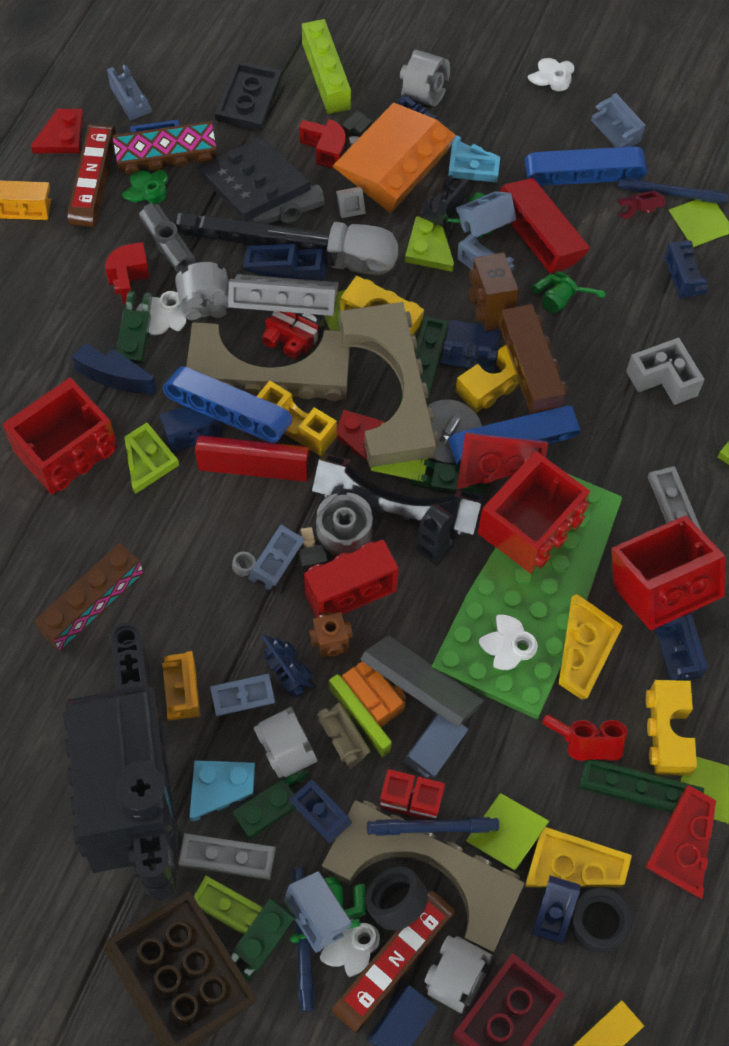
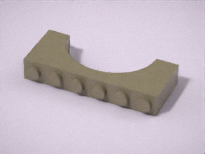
M403 302L340 311L339 326L344 347L363 348L381 356L397 374L402 388V402L393 417L383 425L365 431L364 446L369 467L433 458L436 447H439V437L437 431H433L431 422L434 421L433 410L431 406H427L425 398H428V389L426 382H421L420 374L423 372L420 358L416 359L414 352L417 351V341L415 335H411L409 330L412 327L410 312H405Z
M192 323L187 367L254 396H257L265 385L272 381L292 393V397H300L302 399L323 398L330 401L347 400L351 347H344L341 331L324 330L322 341L317 349L302 361L284 367H259L239 360L226 349L220 338L219 324Z
M355 800L347 815L352 824L336 837L322 864V874L328 877H335L340 883L350 887L354 879L364 869L376 862L390 858H408L424 862L443 873L458 890L463 900L467 917L464 940L493 955L524 886V882L519 880L520 877L510 870L503 869L499 871L491 867V862L481 856L475 855L473 858L463 853V849L455 843L447 841L444 844L434 839L435 835L433 833H400V835L386 836L368 835V821L406 820L394 814H391L389 817L379 812V807L371 802L363 801L361 803Z

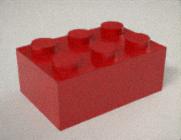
M384 540L376 543L371 541L350 554L348 552L342 553L329 563L324 565L316 564L304 573L305 597L316 618L325 612H333L334 614L341 612L343 615L396 592L399 568Z

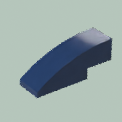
M296 244L247 246L243 268L244 270L268 277L325 281L328 259L323 249L298 250Z
M85 343L72 356L75 370L78 373L104 386L140 394H154L157 391L154 376L114 349L105 356L88 343Z

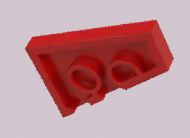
M465 433L457 487L462 489L469 487V485L494 482L496 479L512 477L535 451L546 458L548 443L539 440Z
M687 785L645 868L699 899H703V882L708 864L707 854L709 839L712 835L716 800Z

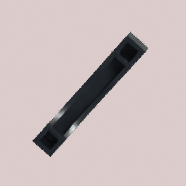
M324 453L318 461L312 491L318 492L323 498L337 493L338 495L354 493L366 500L375 512L399 514L400 518L409 521L415 519L422 520L426 511L436 503L453 515L454 519L450 529L454 533L473 535L475 532L484 495L457 489L455 494L440 498L408 497L387 491L371 483L351 467L350 459Z

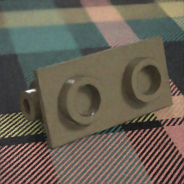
M341 702L336 704L330 711L323 709L317 714L319 717L318 723L323 726L327 735L332 737V743L340 755L341 762H346L350 769L371 752Z

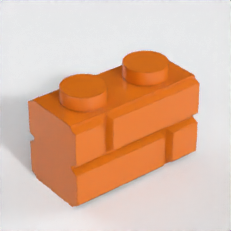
M364 662L359 663L341 677L380 727L386 725L405 710L404 700L406 696L402 689L396 684L392 686L386 677Z

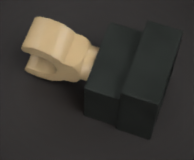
M358 110L342 124L345 132V142L347 137H361L372 125V121Z
M312 527L300 529L301 537L305 539L302 543L304 548L299 549L303 579L304 573L312 566L328 563L323 546H315Z

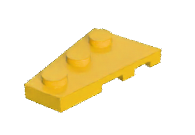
M578 594L571 598L559 685L583 700L588 698L623 626Z
M545 827L538 837L525 887H546L549 876L580 884V887H623L632 855Z

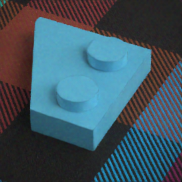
M456 135L452 143L448 176L452 175V178L497 182L500 157L491 152L484 151L475 144L470 147L460 142L461 137Z
M194 761L190 821L199 820L200 816L216 809L217 811L222 810L232 802L242 801L253 796L255 763Z

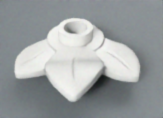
M544 58L538 62L539 71L528 75V79L536 85H550L551 89L555 91H563L571 83L574 65L569 61L558 63L555 59Z
M167 291L160 298L152 297L149 334L160 335L169 328L180 331L185 326L187 319L180 309L178 293ZM142 303L137 307L136 311H142Z
M497 615V632H492L479 639L481 648L489 655L495 656L493 667L499 670L513 669L521 660L531 659L536 654L538 648L535 637L528 632H524L522 623L516 618L507 615ZM525 644L528 649L520 650L517 645Z
M361 923L359 927L343 931L344 937L325 947L320 955V960L330 966L339 967L344 965L348 977L362 973L369 964L370 954L375 952L380 944L379 932L371 924ZM367 936L370 938V941L367 944H360L359 939Z

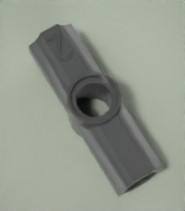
M312 185L310 191L250 219V222L269 224L281 220L283 223L293 222L299 218L301 213L325 205L323 191L320 185Z
M150 203L144 206L143 210L139 213V217L156 241L158 251L166 256L176 272L181 271L183 273L188 271V266L195 263V258L179 236L176 225L169 221L158 204Z

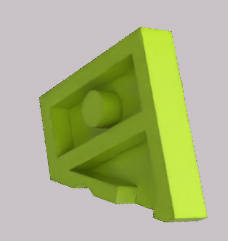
M416 216L405 255V262L453 272L454 261L443 227Z
M148 423L143 424L125 436L131 484L135 494L179 466L178 459Z

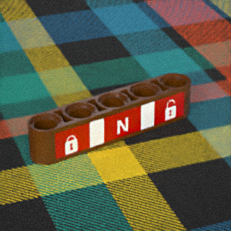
M89 124L87 127L68 207L69 225L96 227L114 150L113 135H116L115 126Z
M431 890L428 893V903L421 916L408 927L399 929L393 934L337 1001L331 1011L357 1033L449 923L456 910Z

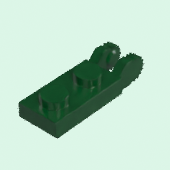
M128 291L126 309L123 311L116 351L133 363L142 364L151 321L152 294H144L142 311L134 310L136 292Z
M425 460L424 465H427L425 473L433 474V479L423 474L421 477L423 482L410 479V483L414 486L431 489L434 492L455 494L457 489H459L457 484L460 466L439 462L433 463L430 460ZM488 483L469 485V487L462 488V490L484 495L485 499Z
M305 768L288 776L285 780L283 778L232 811L233 816L248 839L253 838L296 809L289 801L294 795L290 788L307 777L309 773Z
M270 898L234 948V953L231 956L236 965L241 959L249 964V967L242 973L247 983L256 971L261 970L297 919L295 915L273 898Z

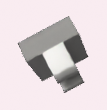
M361 187L336 191L341 218L366 214Z

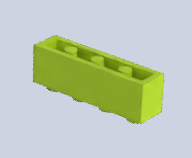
M325 19L302 23V45L327 114L351 110V89Z

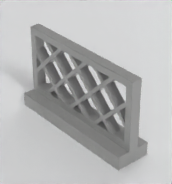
M237 274L235 279L229 280L228 307L334 316L339 282Z

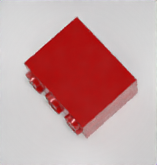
M71 377L2 424L14 453L51 495L58 490L65 489L73 479L80 474L90 471L94 464L101 459L110 457L115 449L118 448L111 421Z
M535 451L482 508L478 534L531 574L537 566L540 569L545 566L551 557L549 553L554 547L559 549L568 538L567 533L571 528L576 530L582 524L586 517L583 514L590 505L587 502L590 490Z
M687 515L611 548L614 589L650 631L725 597V555Z

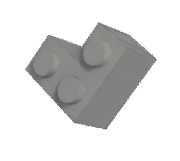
M680 338L632 354L626 370L638 393L662 384L674 405L697 397L705 380Z

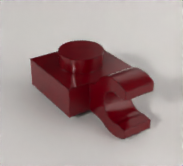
M653 190L632 195L631 198H621L618 200V204L621 206L628 205V208L625 212L619 213V216L623 219H629L638 209L644 213L654 212L656 208L665 206V196Z

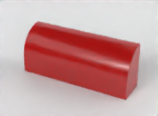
M534 178L502 186L500 192H507L512 195L516 220L510 222V224L550 274L573 266L589 251L590 247Z
M199 435L197 439L195 453L199 471L307 482L310 447Z

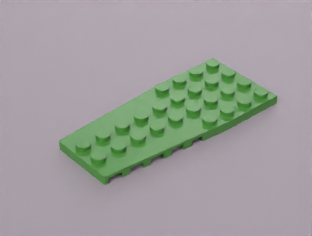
M570 475L572 478L590 490L587 500L590 505L583 514L586 517L582 524L576 530L571 528L567 533L568 538L559 549L554 547L549 553L551 557L545 566L541 569L537 566L531 574L499 549L495 548L466 595L431 666L451 677L462 686L537 720L561 669L571 598L578 594L587 601L622 500L621 496ZM497 615H507L519 620L522 623L524 632L532 634L538 644L536 654L531 659L521 660L515 668L510 670L494 668L495 656L486 653L479 644L481 637L497 632ZM525 644L517 645L520 650L528 649Z

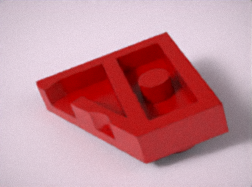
M57 109L31 144L33 154L80 153L83 126L82 109Z
M343 410L337 426V439L342 444L349 446L358 458L362 457L368 462L364 446L365 431L375 429L386 422Z

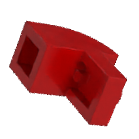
M331 119L328 120L326 126L302 120L299 126L300 143L316 148L317 165L335 169L333 167L334 164L345 153V132L341 125Z
M143 242L121 246L115 249L106 260L105 270L109 285L114 284L115 294H121L123 304H126L128 291H131L130 281L150 278Z

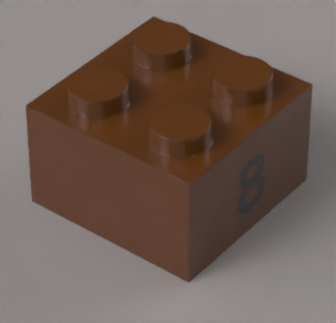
M504 252L473 258V269L469 270L472 288L468 289L469 299L471 303H475L476 319L478 322H482L485 332L500 329L499 322L502 310L517 307L518 287Z

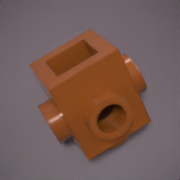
M325 612L320 614L317 618L313 619V630H309L312 646L318 647L320 658L337 656L349 651V638H353L349 621L344 622L341 612L335 614L333 612Z

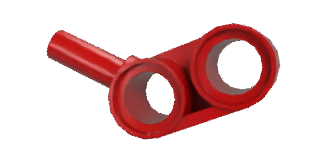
M549 714L543 719V725L565 737V741L568 742L567 752L573 759L580 761H614L622 758L624 754L627 727L622 722L607 720L601 724L600 730H597L593 723L585 720L575 721L570 727Z

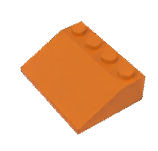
M393 102L333 167L354 185L361 187L364 193L391 214L450 150L456 135L438 120Z

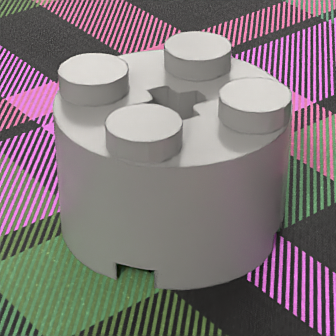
M414 50L408 65H403L400 71V79L403 80L401 96H409L412 98V101L425 105H438L446 91L445 88H442L444 80L449 81V61L437 55Z
M199 262L189 265L188 271L182 274L180 271L176 275L175 282L180 309L185 314L186 319L196 320L206 316L221 318L227 314L226 309L229 308V281L224 267L220 269L216 263Z
M337 493L328 496L322 501L317 509L316 531L318 542L326 552L333 556L346 552L350 554L371 541L373 517L371 508L366 500L354 493H347V495H338Z
M292 707L259 722V725L254 727L261 744H263L268 752L266 756L279 778L283 776L286 778L318 761Z
M448 935L440 950V953L443 955L439 965L433 964L424 982L427 983L426 989L430 997L464 1014L466 1012L465 1004L471 1005L486 976V973L481 970L485 963L490 965L492 954L459 936L453 938Z

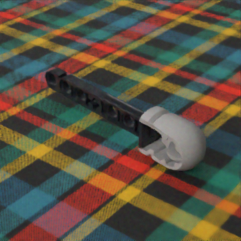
M178 213L174 219L177 231L182 235L202 236L208 239L251 245L296 244L298 250L323 249L325 255L329 256L332 268L344 269L347 267L350 271L363 274H385L394 267L398 258V243L393 233L376 226L352 224L347 227L345 223L334 222L330 233L208 216L198 217V215Z

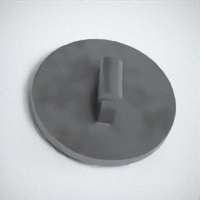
M439 400L428 405L433 410L434 421L431 422L432 430H436L439 437V447H436L434 457L430 459L435 462L454 465L456 463L448 438L455 433L481 427L482 425L476 413L467 405L455 400Z

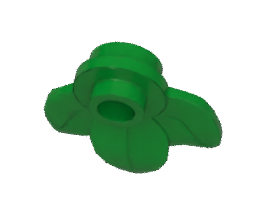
M143 170L132 173L130 176L132 186L122 193V197L130 202L147 200L148 203L152 204L162 202L166 198L167 189L165 184L168 181L167 173L163 170H157L152 174Z

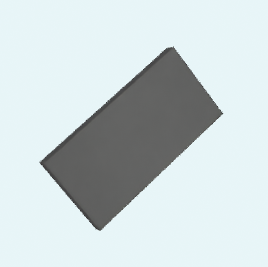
M389 635L367 649L361 657L362 662L456 727H459L475 713L484 701L451 677L432 668V664Z

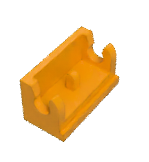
M0 181V218L48 220L51 207V198H48L50 191L49 182Z
M189 651L164 657L162 667L168 721L201 716L193 652Z

